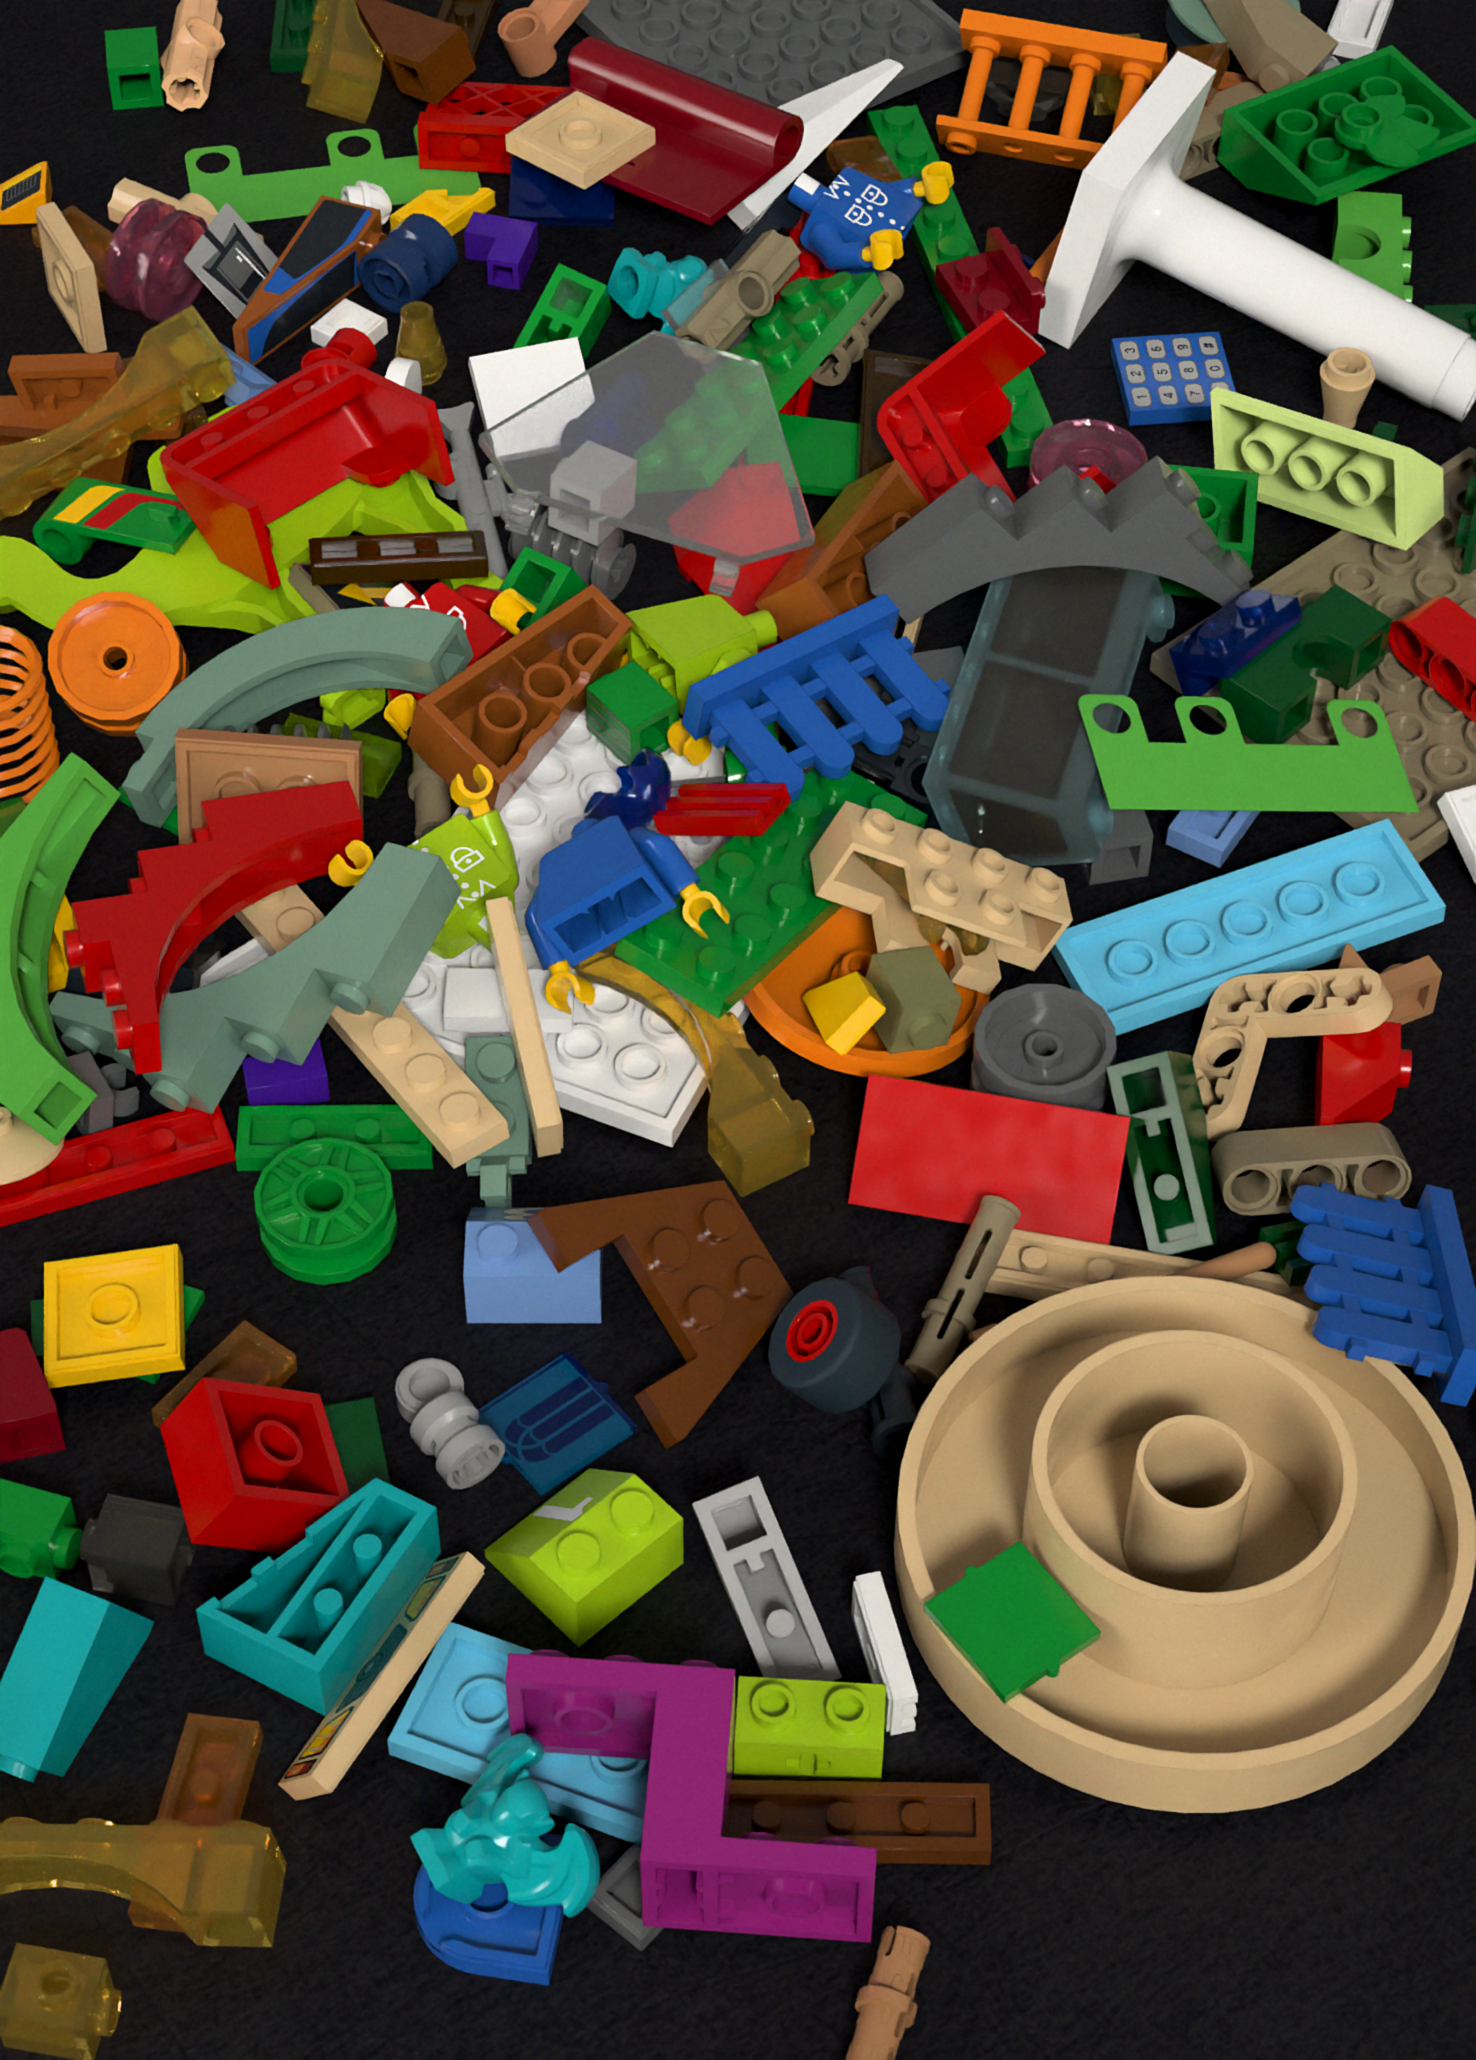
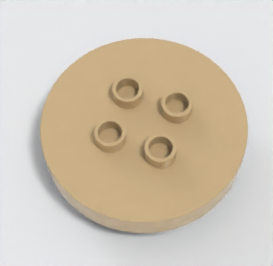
M1140 1276L1107 1280L1073 1288L1042 1299L1010 1315L981 1335L956 1358L939 1378L918 1413L909 1434L901 1463L894 1537L895 1574L904 1615L913 1640L929 1670L952 1702L978 1729L1002 1749L1036 1771L1071 1788L1121 1804L1179 1813H1226L1256 1809L1300 1798L1332 1785L1364 1767L1398 1739L1416 1720L1433 1696L1453 1652L1471 1593L1476 1563V1520L1471 1491L1462 1462L1447 1430L1438 1416L1406 1375L1391 1361L1365 1356L1363 1362L1347 1359L1345 1351L1321 1344L1311 1332L1318 1311L1283 1296L1251 1286L1217 1279L1187 1276ZM1020 1541L1101 1631L1099 1640L1060 1666V1673L1057 1677L1044 1676L1004 1704L924 1612V1603L964 1578L965 1569L968 1566L972 1565L979 1568Z

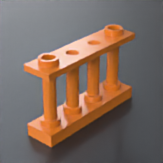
M964 9L959 26L962 47L964 50H969L973 55L957 118L939 114L937 116L936 129L939 144L945 145L948 150L962 155H972L979 151L1084 170L1104 145L1102 143L1079 140L1093 77L1101 73L1118 76L1124 81L1112 135L1142 97L1144 86L1150 84V82L1153 83L1167 66V44ZM999 56L1019 59L1023 63L1008 127L978 122L992 60ZM1049 64L1067 67L1073 72L1058 136L1028 130L1042 70L1048 67Z

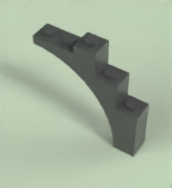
M1155 456L1107 494H1104L1100 486L1092 478L1086 476L1084 479H1081L1067 465L1063 464L1014 503H1012L1000 487L993 485L989 488L971 472L864 555L870 591L876 597L886 593L900 609L898 616L908 624H911L934 607L988 582L1024 572L1070 566L1117 567L1165 577L1204 594L1219 603L1236 618L1256 605L1249 585V580L1253 578V573L1247 562L1237 551L1232 549L1227 553L1218 545L1214 532L1201 517L1196 501L1201 497L1198 486L1185 470L1179 468L1174 472L1158 456Z

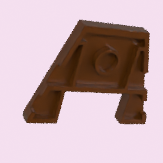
M724 1180L548 1207L537 1212L527 1220L558 1273L608 1244H615L686 1360L684 1366L634 1396L666 1449L688 1435L794 1296L789 1284Z

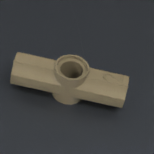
M774 229L763 233L723 278L715 280L706 286L700 304L674 331L676 335L674 346L685 361H691L700 368L713 365L753 319L762 317L771 310L774 295L800 267L799 254L801 251L791 237H785Z

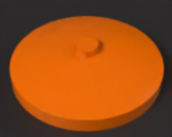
M843 905L750 990L743 999L752 1015L772 1037L791 1051L811 1062L835 1071L861 1077H868L870 1073L905 1078L938 1070L962 1056L973 1044L974 1027L983 1008L989 1003L990 995L953 983L962 998V1002L947 1045L928 1050H913L889 1054L874 1026H872L846 1054L841 1056L825 1043L802 997L811 989L856 971L866 978L872 955L878 953L872 916ZM926 933L928 945L932 947L949 976V973L955 966L954 955L950 945L943 951L940 948L943 939L938 935Z

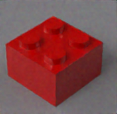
M202 1377L160 1425L191 1544L284 1554L306 1538V1528L351 1496L320 1394Z

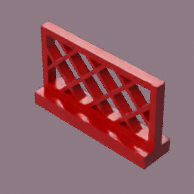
M462 81L438 104L428 103L426 112H420L417 121L419 169L556 176L507 152L505 135L527 118L524 116L535 113L569 87ZM449 100H462V101H459V102H456V103H452V102L449 101ZM504 102V103H512V104H509V105H507V106H504V105H502L501 103ZM479 111L485 112L483 115H472Z

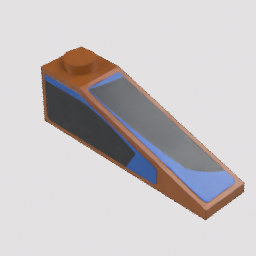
M323 195L320 197L232 326L235 353L255 366L362 285L358 272L361 258L376 244L387 238V235L382 233L380 209Z

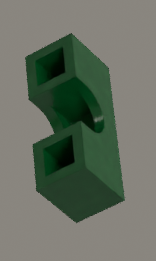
M1335 584L1316 600H1307L1300 607L1296 616L1279 630H1270L1263 637L1258 647L1242 660L1235 659L1229 663L1218 681L1220 698L1227 700L1232 705L1242 734L1258 744H1284L1310 722L1317 680L1312 676L1330 680L1348 691L1384 661L1392 619ZM1217 710V717L1226 723L1225 717Z

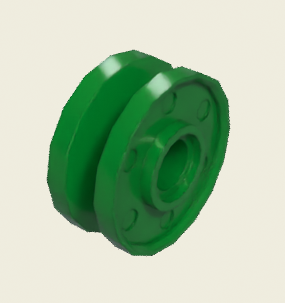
M334 1137L304 1140L281 1151L262 1170L254 1189L255 1212L260 1226L262 1247L273 1265L295 1280L318 1285L349 1282L373 1270L391 1251L398 1232L391 1173L376 1153L358 1142Z

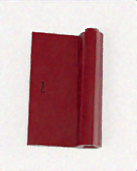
M589 36L584 38L581 43L576 44L569 55L570 87L509 131L511 132L576 90L655 128L656 144L608 174L600 181L712 226L795 158L803 140L804 125L800 116L598 37Z

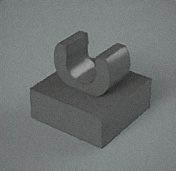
M90 1051L67 1057L76 1073L98 1094L75 1123L82 1136L113 1128V1116L125 1117L138 1110L139 1090L137 1087L128 1088L123 1091L114 1090L125 1087L126 1067L124 1064L112 1063L99 1069Z

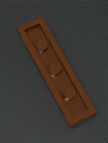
M732 1780L727 1837L739 1838L741 1835L750 1832H764L778 1836L786 1842L814 1844L825 1838H845L856 1842L860 1847L877 1848L876 1863L990 1865L992 1852L989 1783Z

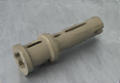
M889 271L878 273V279L884 291L827 355L829 357L823 365H819L810 375L815 382L824 386L841 384L849 375L851 364L862 358L864 349H868L869 335L881 323L897 300L899 301L903 296L904 286L896 274Z

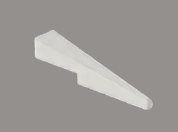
M888 58L777 107L800 116L802 119L804 134L800 149L795 158L786 167L727 213L734 223L743 230L753 220L758 218L772 201L904 68L902 64Z

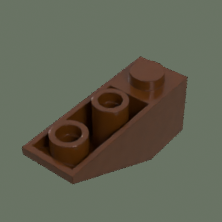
M354 0L370 41L401 93L436 105L476 70L469 49V39L460 26L389 3L386 0Z

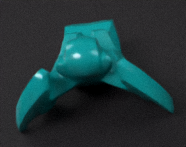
M624 248L614 266L607 286L609 295L633 319L644 318L647 312L654 317L662 319L663 326L659 333L660 337L665 342L674 346L676 343L674 331L700 304L701 300L697 297L703 296L706 286L711 283V273L705 262L696 256L688 255L669 263L666 261V257L658 251L646 254L643 257L634 248Z
M516 1734L506 1739L488 1754L487 1762L490 1764L462 1798L461 1806L463 1808L451 1814L444 1828H422L410 1836L435 1890L450 1899L469 1905L482 1895L484 1884L505 1883L508 1890L507 1899L517 1905L529 1907L563 1905V1914L568 1918L578 1915L587 1907L596 1893L600 1881L599 1856L590 1835L576 1824L568 1823L561 1842L556 1846L548 1845L539 1837L549 1832L555 1826L554 1820L550 1817L547 1796L534 1779L530 1778L528 1771L530 1767L540 1762L544 1756L545 1747L540 1739L531 1734Z

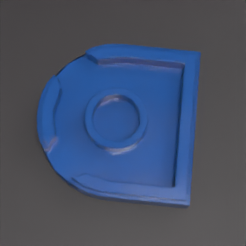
M545 1833L539 1837L548 1845L556 1846L561 1842L563 1835ZM421 1865L414 1885L415 1917L421 1937L433 1954L447 1965L463 1972L549 1986L564 1917L563 1905L529 1907L514 1904L507 1899L508 1890L505 1883L484 1884L482 1895L467 1905L450 1899L435 1890L424 1865Z

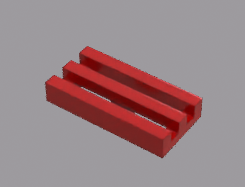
M785 783L683 784L677 790L680 797H670L665 803L667 810H658L654 814L653 819L658 832L666 836H762L792 801Z

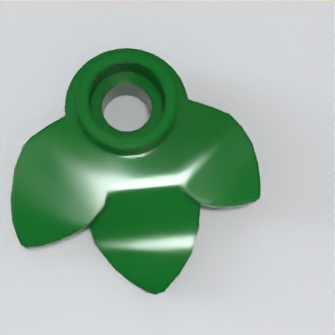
M1377 95L1367 98L1364 102L1351 103L1343 109L1334 124V135L1339 142L1351 150L1365 151L1375 161L1394 167L1417 165L1419 162L1418 153L1426 151L1436 142L1440 130L1439 128L1404 116L1406 100L1403 95Z

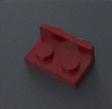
M999 227L987 230L985 253L936 265L935 283L968 333H971L1000 309L1006 312L1030 335L1038 333L1040 309H1043L1046 303L1043 285L1038 277L1031 275L1023 263L1019 248L1015 244H1010Z

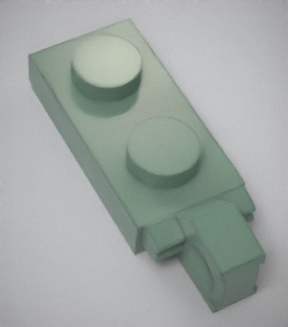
M511 1036L466 1038L465 1074L507 1120L510 1138L466 1162V1172L468 1176H480V1198L485 1201V1207H512V1175L527 1174V1165L532 1164V1128Z

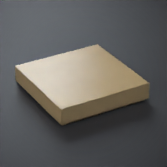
M577 90L505 135L507 152L584 190L656 144L654 127Z
M55 202L36 207L37 211H35L49 294L84 351L88 353L107 350L94 264Z

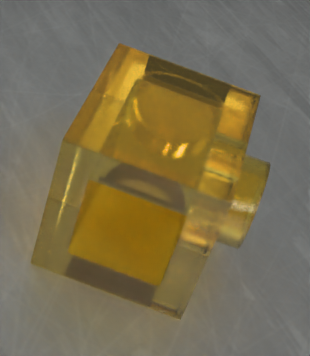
M16 1943L0 1991V2036L4 2047L73 2060H94L101 2036L111 2037L113 2035L121 2009V1991L113 1987L106 1959Z

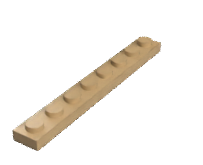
M297 884L274 892L234 914L269 956L287 947L325 918L324 914ZM401 1001L391 1018L366 1010L364 1014L356 1015L336 1005L327 1023L454 1169L510 1138L507 1120Z

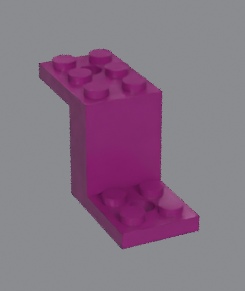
M537 1650L529 1655L508 1654L505 1684L511 1736L516 1734L534 1735L544 1744V1752L650 1760L640 1855L643 1926L871 1943L877 1848L860 1847L856 1842L845 1838H825L816 1844L786 1842L778 1836L764 1832H750L741 1835L739 1838L727 1837L735 1739V1669L719 1668L717 1665L703 1660H689L679 1665L644 1663L642 1660L629 1655H612L604 1660L570 1658L566 1654L555 1650Z

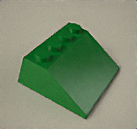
M1390 45L1224 109L1217 160L1247 189L1316 206L1411 168L1382 164L1372 159L1365 151L1351 150L1339 142L1334 135V124L1336 118L1347 105L1355 102H1364L1367 98L1377 95H1403L1406 100L1404 116L1439 128L1440 130L1436 142L1426 151L1418 153L1419 162L1417 165L1476 142V119L1393 45Z

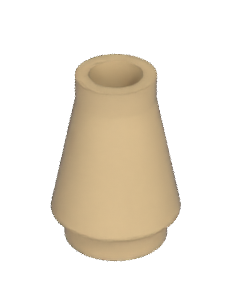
M1351 347L1338 348L1332 351L1322 363L1320 378L1324 421L1349 429L1355 427L1357 415L1376 376L1372 361L1365 352Z

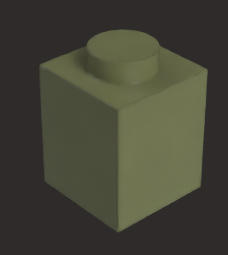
M923 946L873 954L866 979L873 984L886 1007V1012L873 1026L889 1054L913 1050H928L947 1045L962 998L932 947Z

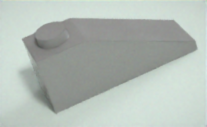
M759 1476L692 1503V1511L762 1677L834 1681L841 1678L838 1666Z

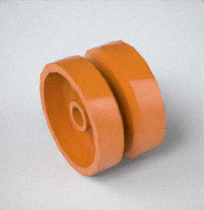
M100 592L78 601L58 620L48 642V670L57 692L67 706L87 727L109 736L136 737L135 731L150 712L178 684L189 676V660L171 621L151 601L129 592ZM124 658L127 662L126 665L119 670H115L112 664L116 660Z

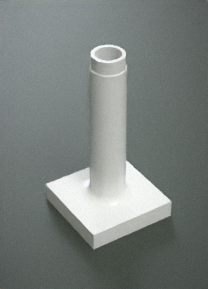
M1178 51L1082 172L1044 288L1046 303L1045 307L1040 309L1038 334L1069 349L1135 261L1139 260L1327 357L1332 351L1343 347L1356 348L1365 352L1370 357L1376 376L1374 381L1428 409L1434 408L1462 422L1476 401V341L1471 338L1470 334L1179 179L1217 70Z

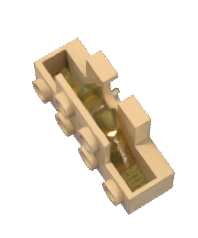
M845 801L810 853L816 896L870 914L872 916L878 953L929 946L928 942L935 944L942 938L943 943L940 948L945 951L950 945L954 955L955 966L949 973L952 983L986 995H990L1002 978L998 959L1035 972L1073 920L1064 879L1058 877L1050 870L1041 867L1032 868L1007 859L992 849H979L949 838L939 830L933 828L924 829L894 818L881 809H868Z

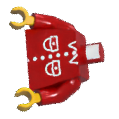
M442 582L434 583L422 596L410 583H401L386 595L383 604L384 607H408L431 610L459 617L474 653V657L466 668L520 633L521 630L516 626L521 616L526 612L534 614L537 610L532 603L515 589L510 588L502 591L465 584L452 590ZM387 688L389 704L385 708L384 718L400 737L405 740L408 738L407 731L412 724L416 703L426 695L414 691Z

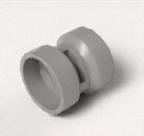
M457 1391L442 1394L423 1407L413 1419L410 1427V1437L423 1453L435 1456L437 1459L436 1470L447 1485L452 1489H464L482 1481L495 1470L504 1456L505 1444L489 1425H480L478 1423L479 1414L477 1408L463 1392Z

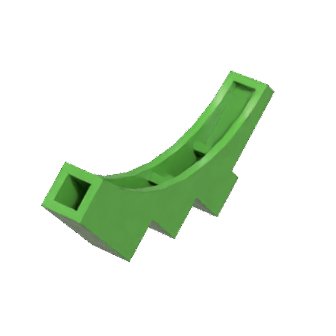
M73 752L68 755L0 838V1103L55 1146L59 1144L98 1094L73 1069L56 1036L48 1003V956L54 923L68 881L92 834L121 795L86 761Z

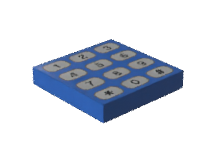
M1219 332L1112 338L1110 353L1129 426L1212 421L1210 392L1216 387L1236 392Z

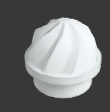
M358 180L355 186H343L340 200L380 209L382 225L387 222L392 210V204L382 187L374 183H368L366 180Z

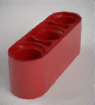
M1437 595L1393 621L1390 626L1388 644L1394 656L1405 667L1476 723V619L1451 599Z

